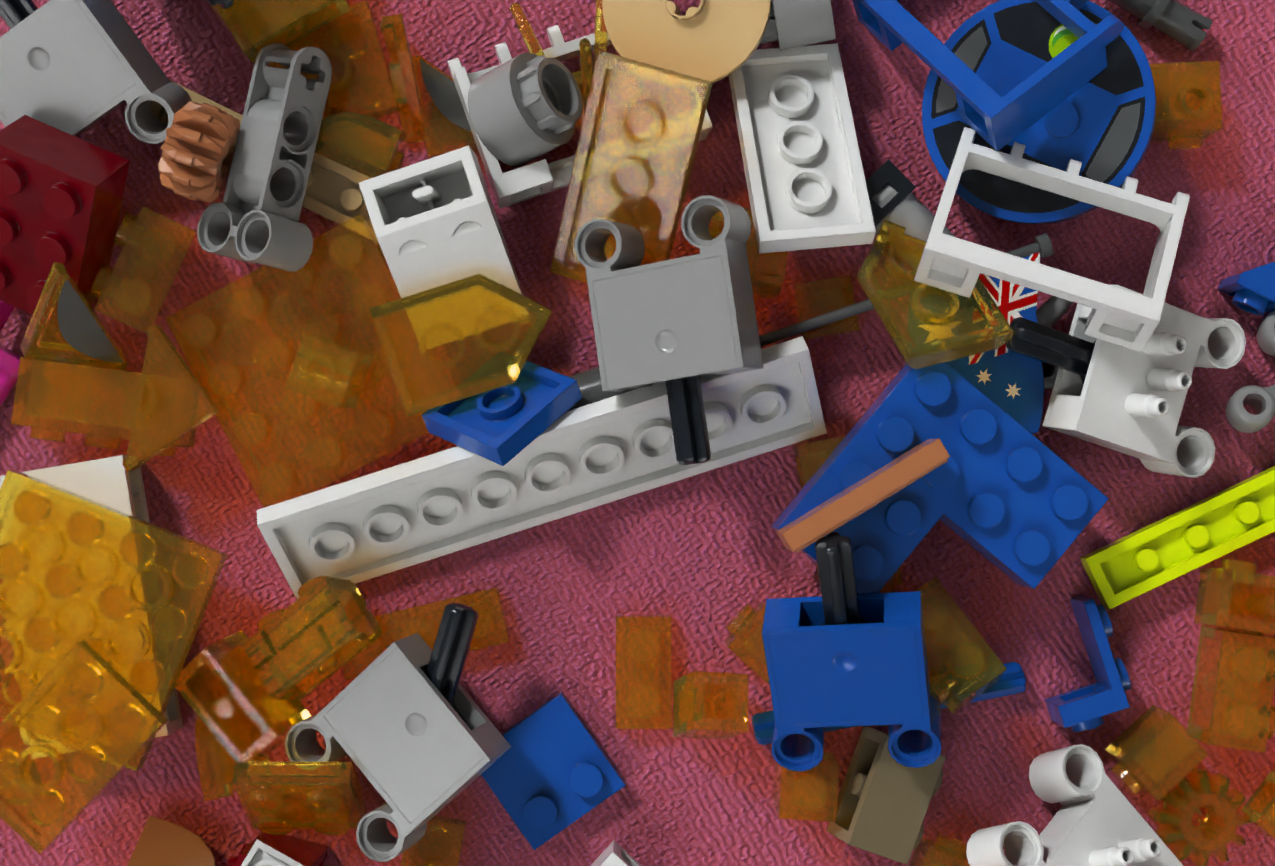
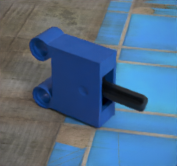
M831 532L828 536L817 540L815 544L821 596L766 599L762 638L775 716L771 750L773 758L780 766L788 770L800 772L810 770L817 766L823 758L825 727L889 725L888 750L891 757L897 763L906 767L920 768L928 766L935 762L941 753V708L939 702L930 692L921 591L858 594L852 542L849 537L840 536L839 532Z

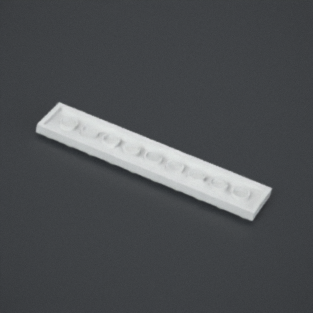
M803 336L761 349L763 369L700 379L711 451L710 460L704 463L690 465L678 463L666 384L653 383L651 387L638 388L567 411L504 466L460 446H456L256 510L257 526L296 599L300 602L814 438L827 432L809 348Z

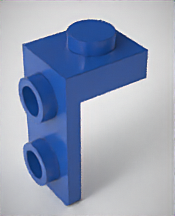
M1082 595L1071 598L1070 602L1096 678V683L1045 699L1051 720L1064 728L1071 727L1072 732L1086 731L1101 726L1105 723L1104 715L1130 707L1125 691L1131 689L1129 675L1122 660L1119 657H1113L1107 639L1113 636L1109 615L1102 604L1096 605L1093 598Z

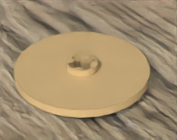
M602 0L603 17L608 36L623 60L644 77L656 83L676 88L709 85L739 69L759 46L769 23L772 0H701L698 8L689 7L686 15L680 16L681 10L673 3V0Z

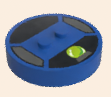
M1000 0L988 5L967 19L949 37L944 45L995 92L1003 97L1079 38L1035 0ZM1089 0L1079 9L1095 25L1106 17L1113 15L1108 10ZM1124 25L1120 35L1106 46V69L999 151L1010 154L1014 142L1026 145L1023 159L1062 171H1066L1069 160L1073 159L1082 162L1079 176L1122 188L1126 176L1133 177L1148 151L1154 132L1157 108L1156 90L1150 65L1142 47L1131 31ZM930 69L922 101L923 132L931 159L946 182L964 127L973 128L960 116L955 91ZM975 131L974 144L995 150ZM974 169L962 172L956 194L977 209L994 217L1022 224L1043 225L1059 223L1077 218L1098 208V206Z

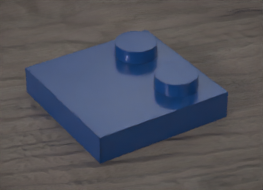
M500 350L421 416L429 433L504 466L583 397L577 380Z
M560 692L501 734L511 745V748L481 774L534 850L626 786L624 778L563 692Z

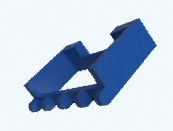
M852 0L858 21L891 52L904 43L955 91L961 118L996 151H999L1106 69V46L1120 35L1124 26L1123 22L1114 15L1106 17L1095 25L1079 11L1087 0H1035L1079 39L1001 97L898 3L899 0Z

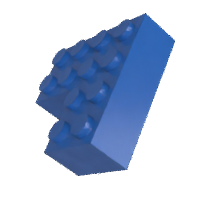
M926 348L915 352L771 527L776 531L927 439L939 438L950 455L947 458L948 462L832 531L839 532L840 536L849 537L852 542L858 594L879 593L938 520H941L1017 585L1035 589L1109 498L932 350ZM816 542L801 550V552L817 564Z

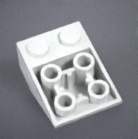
M469 145L359 182L377 240L423 351L530 316L477 155Z

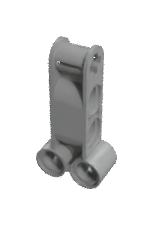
M270 43L259 51L253 68L223 203H213L208 206L198 222L197 237L203 250L251 264L258 263L288 272L301 269L309 260L313 249L312 233L307 225L298 221L332 75L330 60L320 48L307 46L299 51H292L284 44ZM269 62L281 63L287 69L268 67L267 64ZM300 73L319 75V78L317 80L307 79Z

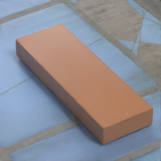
M939 438L927 439L780 528L776 533L787 550L798 553L948 462L947 458L950 455Z

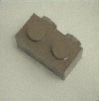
M864 726L826 831L851 846L908 865L912 851L921 842L924 831L923 820L931 798L941 786L943 778L942 767L946 756L940 754L935 762L925 767H906L897 763L891 757L888 750V733Z

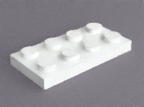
M838 43L808 45L780 51V48L755 50L752 56L739 69L729 75V82L758 254L872 244L876 230Z

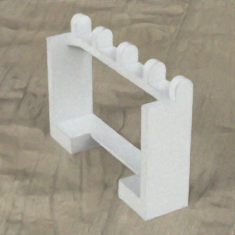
M603 10L598 11L603 28L602 31L564 42L559 26L555 25L547 28L551 47L532 54L554 58L561 62L612 45L605 27ZM506 42L494 45L499 65L512 59ZM458 57L447 61L499 209L705 140L713 127L699 87L676 88L684 112L652 123L650 130L549 164L544 159L502 173L498 159L487 150L479 139L468 110V92L472 82L499 65L467 73Z
M964 127L914 281L970 298L980 273L1072 301L1092 308L1084 330L1085 335L1141 352L1160 322L1190 195L1177 192L1171 203L1136 193L1138 179L1126 176L1122 188H1118L1079 176L1082 162L1073 159L1069 160L1066 171H1062L1023 159L1026 145L1014 142L1010 154L974 144L975 130ZM971 169L980 170L1156 225L1161 232L1157 237L1143 295L944 234L943 230L962 172Z

